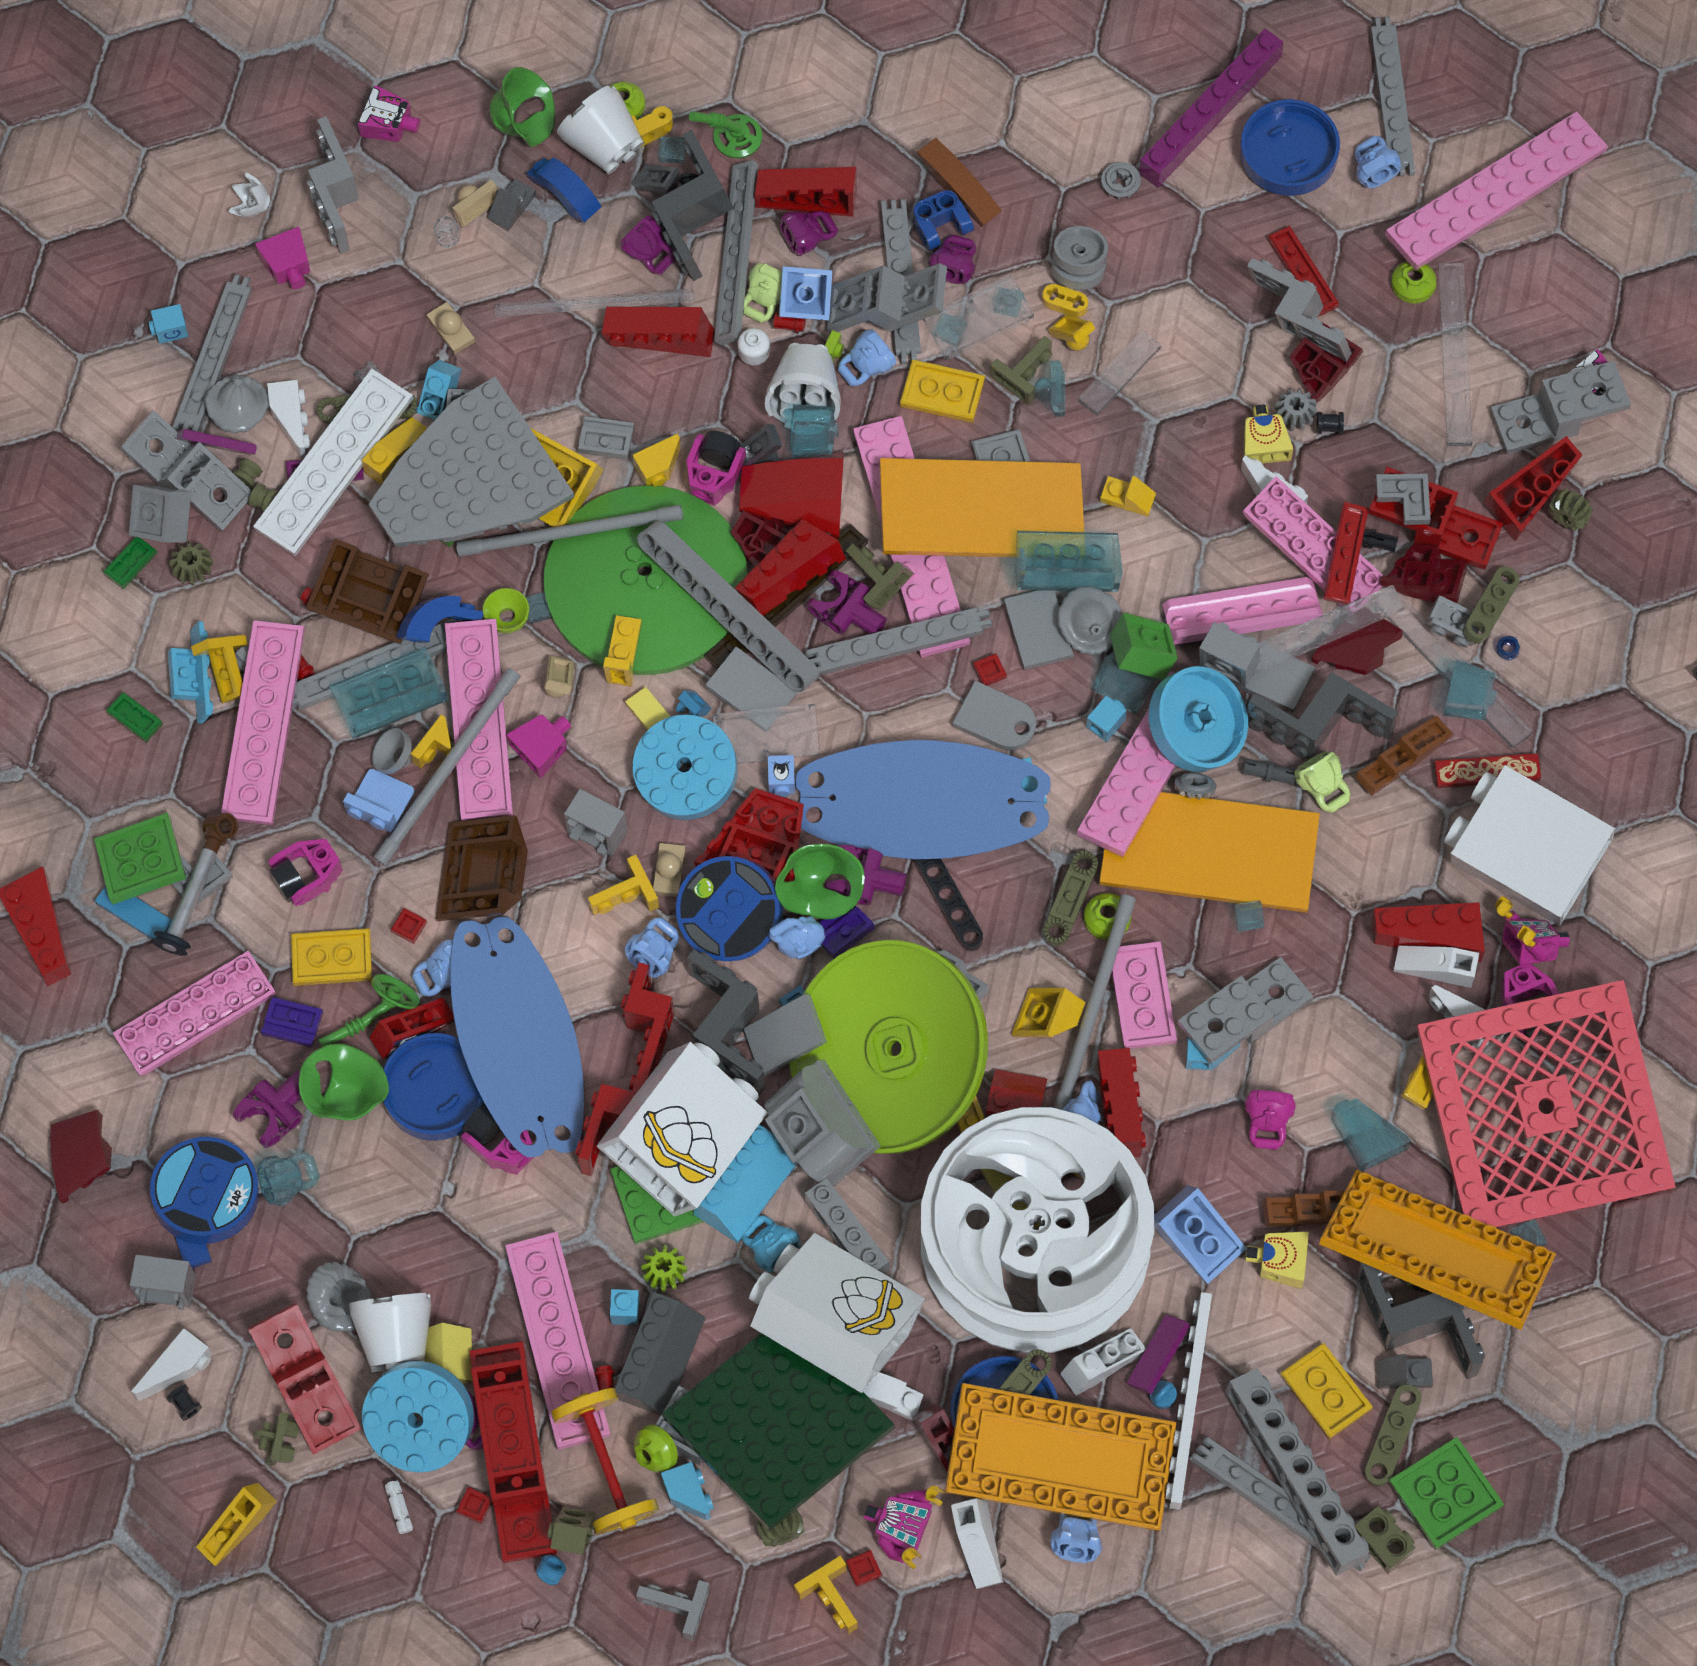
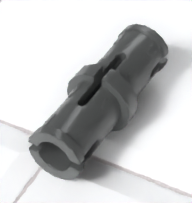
M1247 758L1243 774L1264 778L1266 782L1273 780L1294 786L1296 769L1275 765V762L1271 761L1270 763H1264Z

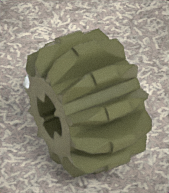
M1565 488L1554 494L1549 504L1548 512L1551 514V518L1556 520L1558 524L1563 525L1565 529L1570 527L1576 531L1577 529H1582L1588 523L1593 508L1589 505L1590 501L1583 498V494L1579 495L1575 490L1571 492Z
M189 541L185 548L179 544V552L172 551V560L169 562L170 568L173 569V576L179 578L182 584L189 580L190 584L194 586L197 579L204 583L203 575H211L210 567L213 566L210 551L207 548L203 549L200 542L193 547L192 542Z
M797 1509L770 1532L759 1520L756 1522L760 1539L765 1546L775 1547L798 1539L804 1532V1523Z

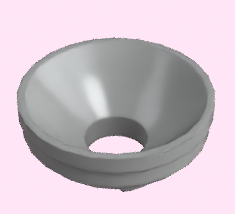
M392 728L383 733L373 750L372 762L374 768L385 774H392L403 767L405 768L411 761V753L413 751L410 736L399 728Z

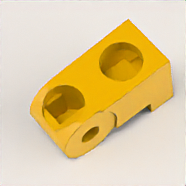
M665 106L655 108L652 114H648L638 120L634 115L631 116L644 141L641 147L668 134L673 128L672 111Z

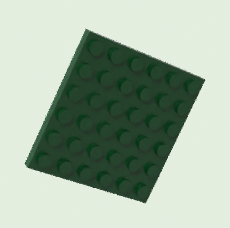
M762 1333L662 1412L663 1418L769 1532L895 1429L894 1423L864 1392L857 1391Z

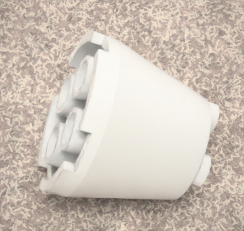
M605 86L582 102L583 105L573 113L574 117L571 114L568 115L557 129V134L565 143L602 168L608 175L619 167L620 162L628 163L636 156L635 151L644 144L620 93L614 86L612 88Z
M792 343L784 353L766 390L765 409L769 416H774L784 422V427L797 431L822 429V425L837 419L841 406V397L832 357L828 353V348L824 345Z
M403 1294L349 1303L350 1315L371 1367V1373L384 1372L395 1365L405 1362L424 1361L431 1312L430 1294Z

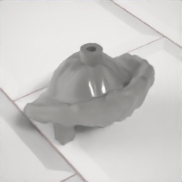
M231 376L217 381L210 388L205 398V405L209 417L221 430L231 433H244L254 428L263 419L269 408V396L264 386L257 380L248 376Z
M1081 586L1068 592L1058 610V627L1061 629L1066 642L1071 644L1074 650L1091 656L1099 655L1109 651L1110 647L1113 646L1110 633L1120 619L1122 610L1110 594L1093 586Z
M327 1262L324 1265L318 1266L308 1280V1287L306 1289L308 1293L307 1301L317 1322L322 1327L335 1332L356 1330L350 1315L349 1303L372 1299L371 1291L363 1277L354 1271L353 1268L343 1263Z

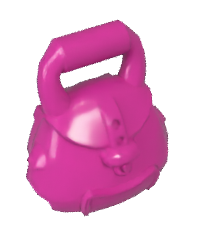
M1251 1090L1245 1100V1110L1251 1120L1249 1129L1250 1141L1255 1148L1277 1150L1284 1144L1286 1124L1294 1115L1296 1102L1293 1099V1095L1277 1091ZM1258 1130L1278 1132L1279 1139L1256 1137V1133Z

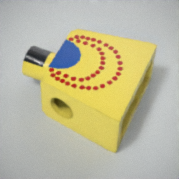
M1267 405L1253 407L1254 417L1245 419L1244 456L1246 455L1250 459H1257L1262 464L1290 461L1292 459L1293 446L1282 416L1279 414L1269 415Z
M1309 1232L1265 1234L1263 1247L1247 1246L1245 1262L1261 1263V1278L1302 1289L1305 1278Z

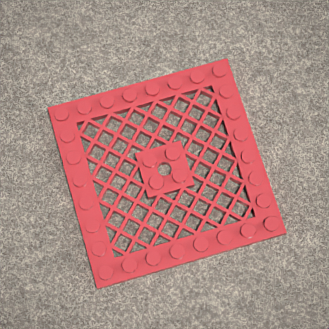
M1624 980L1416 1026L1462 1214L1469 1215L1473 1219L1498 1228L1676 1188ZM1603 1013L1604 1019L1596 1014ZM1587 1016L1581 1027L1571 1021L1572 1019ZM1591 1019L1603 1026L1597 1037L1585 1030ZM1561 1022L1555 1032L1544 1026ZM1565 1024L1577 1031L1572 1042L1559 1035ZM1535 1028L1530 1038L1519 1032ZM1539 1030L1552 1037L1546 1048L1533 1041ZM1606 1030L1611 1046L1601 1040ZM1510 1033L1504 1044L1494 1038V1036ZM1581 1034L1593 1041L1588 1052L1575 1045ZM1513 1036L1526 1043L1520 1054L1508 1047ZM1484 1039L1478 1049L1467 1043ZM1555 1040L1568 1047L1562 1058L1549 1051ZM1488 1041L1500 1048L1494 1059L1482 1052ZM1458 1044L1457 1048L1452 1054L1450 1046ZM1597 1045L1609 1051L1604 1062L1592 1056ZM1529 1046L1542 1053L1536 1064L1524 1057ZM1462 1047L1474 1054L1468 1065L1456 1058ZM1572 1050L1584 1057L1578 1068L1566 1062ZM1504 1051L1516 1058L1510 1069L1498 1063ZM1546 1056L1558 1063L1552 1074L1540 1067ZM1613 1056L1617 1071L1607 1066ZM1478 1057L1491 1064L1484 1075L1472 1068ZM1588 1060L1600 1067L1594 1078L1582 1072ZM1520 1061L1532 1068L1526 1080L1514 1073ZM1455 1064L1465 1070L1459 1080ZM1562 1066L1574 1073L1569 1083L1566 1074L1556 1076ZM1494 1067L1507 1074L1501 1085L1488 1078ZM1536 1071L1547 1078L1530 1082ZM1603 1071L1616 1077L1610 1089L1598 1082ZM1468 1073L1481 1080L1475 1091L1462 1084ZM1578 1076L1590 1083L1584 1094L1572 1087ZM1510 1077L1521 1083L1520 1085L1513 1086L1514 1094L1504 1088ZM1619 1082L1623 1097L1614 1092ZM1484 1083L1497 1090L1491 1101L1478 1094ZM1594 1086L1606 1093L1600 1104L1588 1097ZM1461 1090L1471 1096L1466 1105H1464ZM1501 1093L1513 1100L1507 1111L1494 1104ZM1571 1093L1581 1099L1575 1109ZM1610 1096L1622 1103L1617 1114L1604 1107ZM1474 1099L1487 1106L1481 1117L1468 1110ZM1543 1099L1549 1100L1552 1103L1553 1109L1549 1114H1544L1539 1110V1102ZM1584 1102L1597 1109L1591 1120L1578 1113ZM1516 1104L1518 1107L1520 1120L1511 1115V1112L1516 1106ZM1625 1108L1627 1109L1630 1123L1620 1118ZM1491 1109L1503 1116L1497 1127L1485 1120ZM1601 1112L1613 1119L1607 1130L1595 1124ZM1467 1116L1477 1121L1472 1132ZM1507 1119L1519 1126L1513 1137L1501 1130ZM1577 1119L1587 1125L1581 1136L1570 1130L1579 1127ZM1616 1123L1629 1129L1623 1140L1611 1134ZM1481 1124L1493 1131L1487 1143L1475 1136ZM1591 1128L1603 1135L1597 1146L1585 1139ZM1522 1131L1524 1132L1525 1139L1535 1137L1530 1147L1517 1140ZM1561 1131L1555 1142L1544 1136L1545 1134ZM1565 1134L1577 1141L1571 1152L1559 1145ZM1632 1134L1636 1149L1627 1144ZM1497 1135L1510 1142L1503 1153L1491 1146ZM1607 1138L1619 1145L1613 1156L1601 1149ZM1539 1139L1551 1146L1545 1158L1533 1151ZM1474 1142L1484 1148L1478 1158ZM1581 1144L1593 1151L1587 1162L1575 1155ZM1513 1145L1526 1152L1520 1163L1507 1156ZM1623 1148L1635 1155L1629 1167L1617 1160ZM1555 1150L1567 1156L1561 1168L1549 1161ZM1487 1151L1500 1158L1494 1169L1481 1162ZM1597 1154L1610 1161L1604 1172L1591 1165ZM1530 1155L1542 1162L1536 1173L1523 1166ZM1571 1160L1584 1167L1578 1178L1565 1171ZM1639 1160L1641 1168L1634 1169ZM1504 1161L1516 1168L1510 1179L1497 1172ZM1614 1164L1624 1170V1172L1608 1175ZM1545 1166L1558 1172L1552 1184L1540 1177ZM1480 1168L1490 1174L1485 1183H1483ZM1588 1170L1599 1176L1582 1181ZM1520 1171L1532 1178L1526 1190L1514 1183ZM1562 1176L1573 1182L1556 1186ZM1494 1177L1506 1184L1500 1195L1488 1188ZM1536 1181L1547 1188L1530 1192ZM1510 1187L1521 1193L1504 1198ZM1486 1194L1496 1200L1488 1201Z

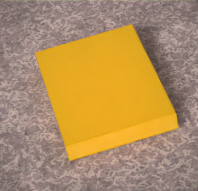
M912 360L900 407L973 423L985 382V375Z
M370 928L291 934L294 986L372 981Z
M1322 1343L1280 1373L1281 1378L1328 1440L1373 1409L1371 1403L1325 1343Z

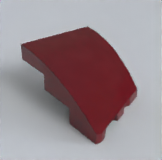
M1323 323V326L1331 329V327ZM1305 337L1290 355V359L1306 390L1310 391L1311 399H1316L1317 403L1336 386L1364 352L1362 348L1347 338L1346 341L1352 353L1347 362L1324 351Z
M743 510L731 533L755 568L797 524L791 526L784 524L783 520L776 518L769 520L751 515Z
M1413 544L1406 551V554L1394 563V569L1387 576L1380 578V584L1390 590L1416 599L1435 602L1437 596H1442L1458 604L1467 571L1466 560L1441 559L1438 545Z
M1364 607L1344 621L1327 637L1313 654L1311 662L1318 664L1319 661L1333 663L1336 669L1350 670L1353 673L1367 675L1383 665L1384 648L1400 640L1403 630Z
M98 1110L51 1124L52 1168L58 1198L62 1204L69 1201L68 1196L80 1187L85 1189L96 1178L101 1177L111 1169L112 1148L101 1137L103 1115Z

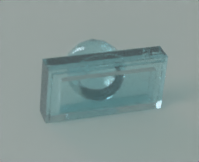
M1059 360L1051 361V378L1044 377L1035 383V397L1041 402L1051 401V407L1055 416L1063 417L1065 415V370Z

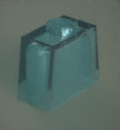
M793 404L790 430L792 458L833 453L834 438H838L839 433L838 422L834 420L833 407Z
M1456 660L1443 716L1485 721L1488 706H1494L1497 690L1492 689L1496 673Z

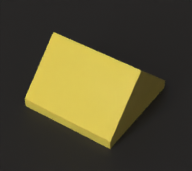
M446 1323L429 1327L424 1362L433 1363L445 1368L455 1375L461 1383H473L469 1352L472 1350V1329Z

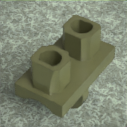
M280 1412L279 1416L274 1417L271 1432V1423L263 1422L262 1430H255L253 1432V1438L260 1440L258 1449L266 1450L267 1443L269 1442L265 1461L266 1465L273 1466L277 1462L291 1463L294 1458L295 1447L282 1445L284 1436L295 1439L299 1433V1426L296 1421L288 1418V1413Z

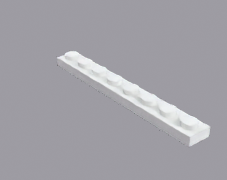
M1201 1292L1200 1301L1194 1300L1192 1316L1197 1317L1196 1326L1190 1327L1188 1342H1193L1192 1352H1187L1184 1367L1190 1369L1189 1377L1183 1378L1181 1394L1186 1395L1185 1404H1179L1177 1420L1182 1421L1181 1431L1175 1430L1173 1446L1178 1447L1177 1457H1171L1169 1473H1174L1173 1483L1167 1484L1165 1499L1170 1500V1509L1180 1510L1182 1504L1212 1297L1211 1293Z

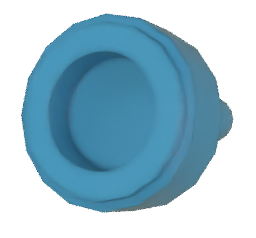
M1159 1381L1152 1395H1149L1151 1403L1158 1409L1170 1408L1176 1401V1388L1172 1382Z
M553 1555L543 1556L536 1569L538 1577L549 1585L558 1584L566 1572L564 1562Z

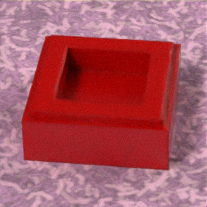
M996 653L973 662V668L980 682L986 686L1007 678V674Z
M403 908L391 927V932L414 944L427 924V920Z
M468 1487L456 1512L482 1524L492 1504V1499L490 1496Z
M871 1550L846 1560L856 1587L882 1577Z

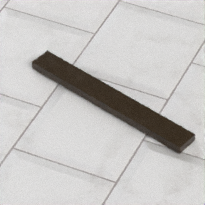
M849 524L839 533V538H836L839 540L846 559L839 564L837 562L833 563L827 568L828 571L820 577L818 575L814 576L806 582V587L800 591H792L787 595V599L763 615L774 627L779 625L828 580L827 577L832 570L838 571L852 559L846 552L852 543L860 548L868 544V539L854 526ZM729 632L704 656L718 670L735 647H738L744 653H748L749 650Z

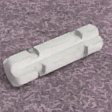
M398 1480L385 1484L387 1495L390 1496L388 1499L394 1519L397 1521V1529L400 1534L411 1532L413 1526L410 1518H408L409 1513L404 1496L401 1494L400 1483Z

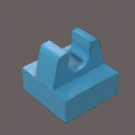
M684 690L678 697L680 700L676 707L678 713H683L688 708L689 715L706 716L712 709L696 691Z

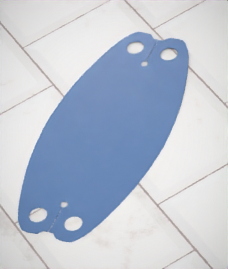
M908 740L872 744L845 750L815 760L801 768L796 775V788L801 792L799 803L804 804L801 829L837 845H852L863 849L870 848L881 852L883 856L941 859L984 853L1033 838L1048 827L1049 813L1044 807V797L1049 793L1051 786L1048 774L1041 768L1019 758L974 745L935 740ZM813 772H820L824 776V783L819 788H813L808 782V778ZM1026 776H1034L1038 781V786L1033 792H1026L1022 788V780ZM832 794L836 796V799H835L834 801H831L829 798H810V797H830V795H832ZM1009 798H1013L1014 801H1035V802H1014V803L1011 805V804L1008 803V799H1009ZM811 807H818L822 811V818L817 823H811L806 818V813ZM1026 811L1033 812L1036 816V823L1028 828L1020 823V816Z
M498 917L486 925L476 921L461 922L455 931L452 944L451 999L459 1043L473 1081L499 1128L514 1148L527 1158L537 1157L549 1149H554L559 1153L573 1152L581 1139L583 1127V1073L575 1030L560 990L529 937L512 919ZM505 928L513 932L514 939L511 943H504L499 939L498 932L501 929ZM473 932L480 937V944L477 947H470L465 943L464 937L467 933ZM491 951H495L497 956H491ZM538 1116H542L544 1121H538ZM562 1125L570 1130L571 1135L568 1140L561 1141L555 1136L554 1131L557 1126ZM525 1130L532 1131L536 1135V1143L533 1145L524 1144L520 1139L521 1133Z

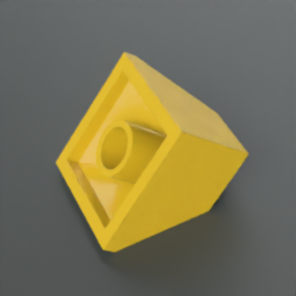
M1029 988L1011 1035L1014 1037H1053L1076 1027L1086 1002L1066 988Z

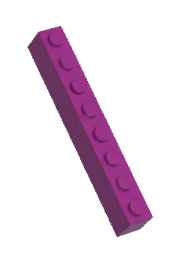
M1264 28L1140 159L1139 174L1159 188L1282 57L1284 42Z

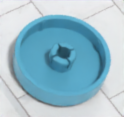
M1194 666L1169 675L1156 687L1149 705V725L1156 745L1169 761L1188 771L1205 772L1229 763L1239 754L1248 733V714L1240 692L1225 675L1208 667Z
M676 715L663 719L653 725L640 739L633 757L634 780L644 800L658 813L677 820L698 819L716 811L731 795L738 775L736 753L727 735L712 721L695 715ZM680 761L683 764H692L691 769L687 772H680L679 769L682 765Z
M410 1361L388 1369L374 1383L363 1404L362 1423L368 1442L375 1452L387 1463L405 1471L429 1472L450 1463L463 1449L473 1429L474 1411L466 1388L455 1375L433 1363ZM414 1413L420 1414L423 1420L417 1423L418 1419L414 1416Z

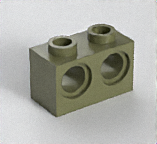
M1377 1506L1355 1525V1529L1359 1536H1363L1367 1541L1371 1556L1389 1574L1413 1554L1415 1549L1413 1544L1415 1542L1407 1531L1403 1530L1401 1532L1394 1524L1396 1520L1387 1509L1383 1511ZM1373 1522L1381 1524L1383 1532H1372L1369 1524ZM1396 1543L1401 1547L1402 1552L1392 1554L1388 1550L1387 1545Z
M563 1507L560 1514L555 1515L553 1523L551 1522L549 1526L548 1539H552L551 1549L583 1555L592 1539V1523L595 1521L596 1513Z

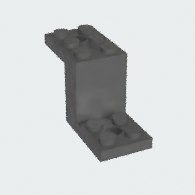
M690 130L683 134L687 140L684 147L700 176L652 201L655 208L652 214L657 224L661 226L662 233L672 248L673 254L684 274L690 273L695 281L702 277V274L682 236L734 209L694 132Z
M1331 672L1299 720L1255 693L1249 700L1247 714L1248 725L1253 730L1266 733L1272 741L1289 747L1298 757L1311 759L1316 755L1343 714H1346L1352 722L1356 724L1361 723L1369 728V731L1375 736L1384 737L1388 740L1394 731L1398 711Z
M693 949L687 957L689 975L722 997L693 1034V1043H702L711 1048L720 1059L718 1067L731 1078H739L754 1087L759 1096L765 1089L763 1067L753 1059L748 1061L742 1057L741 1052L733 1046L744 1031V1028L748 1026L759 1011L757 988L748 981L742 982L737 979L735 973L725 966L721 968L716 965L714 959L707 953H699Z
M1361 1262L1356 1278L1386 1351L1447 1330L1466 1378L1469 1379L1478 1375L1485 1354L1481 1344L1475 1343L1472 1335L1475 1333L1471 1320L1465 1318L1462 1311L1464 1309L1463 1305L1433 1293L1391 1308L1393 1300L1388 1290L1384 1291L1381 1281H1383L1381 1270Z

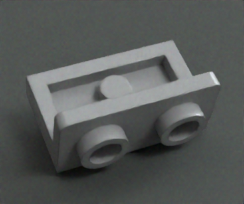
M1437 596L1425 623L1431 627L1430 631L1440 636L1449 635L1454 638V643L1462 647L1475 645L1473 641L1469 642L1470 640L1466 639L1462 631L1472 611L1442 596ZM1473 625L1471 626L1472 630L1478 634L1480 631L1479 627L1476 628V625L1474 627Z

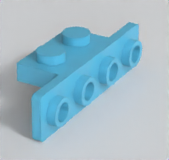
M198 621L190 631L191 646L208 639L203 621ZM170 648L168 651L171 699L196 701L197 723L203 724L213 712V702L209 697L211 678L208 677L207 671L209 654L193 656L192 649Z

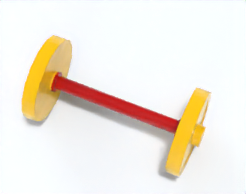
M615 1388L578 1395L573 1398L574 1400L552 1410L551 1415L556 1424L583 1417L617 1510L615 1512L605 1515L592 1523L595 1534H603L619 1528L621 1530L631 1528L637 1525L638 1521L660 1510L656 1499L627 1506L593 1413L610 1406L619 1399Z

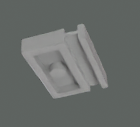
M584 416L578 453L628 460L634 423Z

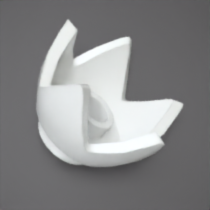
M245 172V177L250 183L232 185V189L242 201V204L231 207L228 212L237 216L252 217L266 211L269 206L270 195L257 178Z

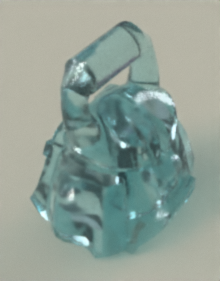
M299 1153L288 1158H280L275 1155L265 1157L257 1165L259 1184L265 1199L270 1205L284 1206L290 1203L298 1192L312 1188L320 1178L314 1157L307 1153ZM303 1159L310 1179L309 1182H303L300 1168L297 1165Z

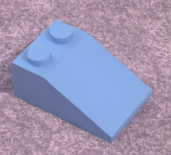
M1187 1185L1154 1215L1155 1230L1206 1284H1209L1247 1249L1196 1187Z

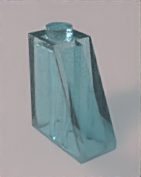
M1357 1098L1351 1101L1345 1099L1337 1103L1332 1110L1331 1120L1361 1172L1408 1150L1411 1142L1409 1137Z

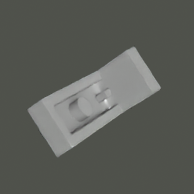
M699 1580L692 1601L688 1600L689 1596L683 1593L673 1592V1595L662 1592L663 1589L655 1585L647 1584L646 1587L639 1585L636 1595L637 1602L687 1616L682 1632L683 1638L694 1641L710 1592V1584Z

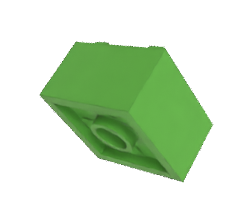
M1123 612L1110 633L1117 665L1121 670L1164 680L1178 659L1169 624Z

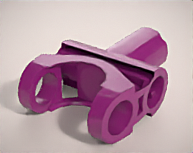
M832 570L827 578L837 587L836 590L840 592V596L832 602L810 599L806 604L808 611L817 620L823 622L838 634H844L851 623L868 634L881 632L887 622L885 616L866 605L867 602L863 598L870 589L863 583H859L850 578L849 575L837 570ZM855 586L853 591L848 596L849 587L853 588ZM835 606V610L828 611V609Z
M838 845V847L853 854L857 859L863 854L861 865L864 869L865 881L862 896L857 904L871 905L874 891L902 897L907 874L880 868L883 859L881 852L852 845ZM847 879L827 881L824 888L841 895L849 896L851 893V885Z
M298 1070L277 1089L266 1079L260 1081L241 1100L233 1112V1118L237 1122H242L247 1117L250 1118L258 1114L265 1115L270 1119L269 1125L265 1129L266 1132L259 1140V1143L264 1148H269L278 1143L290 1130L295 1129L303 1119V1114L294 1107L302 1099L299 1091L300 1071ZM276 1117L287 1127L286 1129L283 1126L279 1128Z

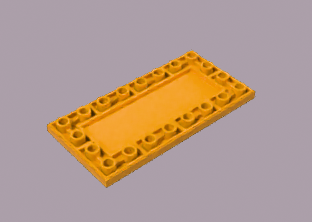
M880 458L879 460L883 554L1084 559L1086 556L1081 463Z
M1161 792L1124 857L1104 848L1099 885L1308 913L1320 813L1210 798L1205 799L1202 797L1199 800L1196 798L1189 799L1188 796Z
M1359 1170L1355 1171L1319 1242V1245L1522 1330L1556 1256V1253L1547 1250L1545 1247L1530 1243L1519 1236L1511 1235L1497 1229L1495 1226L1487 1225L1473 1219L1469 1215L1461 1214L1442 1204H1437L1418 1194L1406 1191L1392 1183H1387Z
M962 1383L944 1493L1160 1531L1176 1422Z

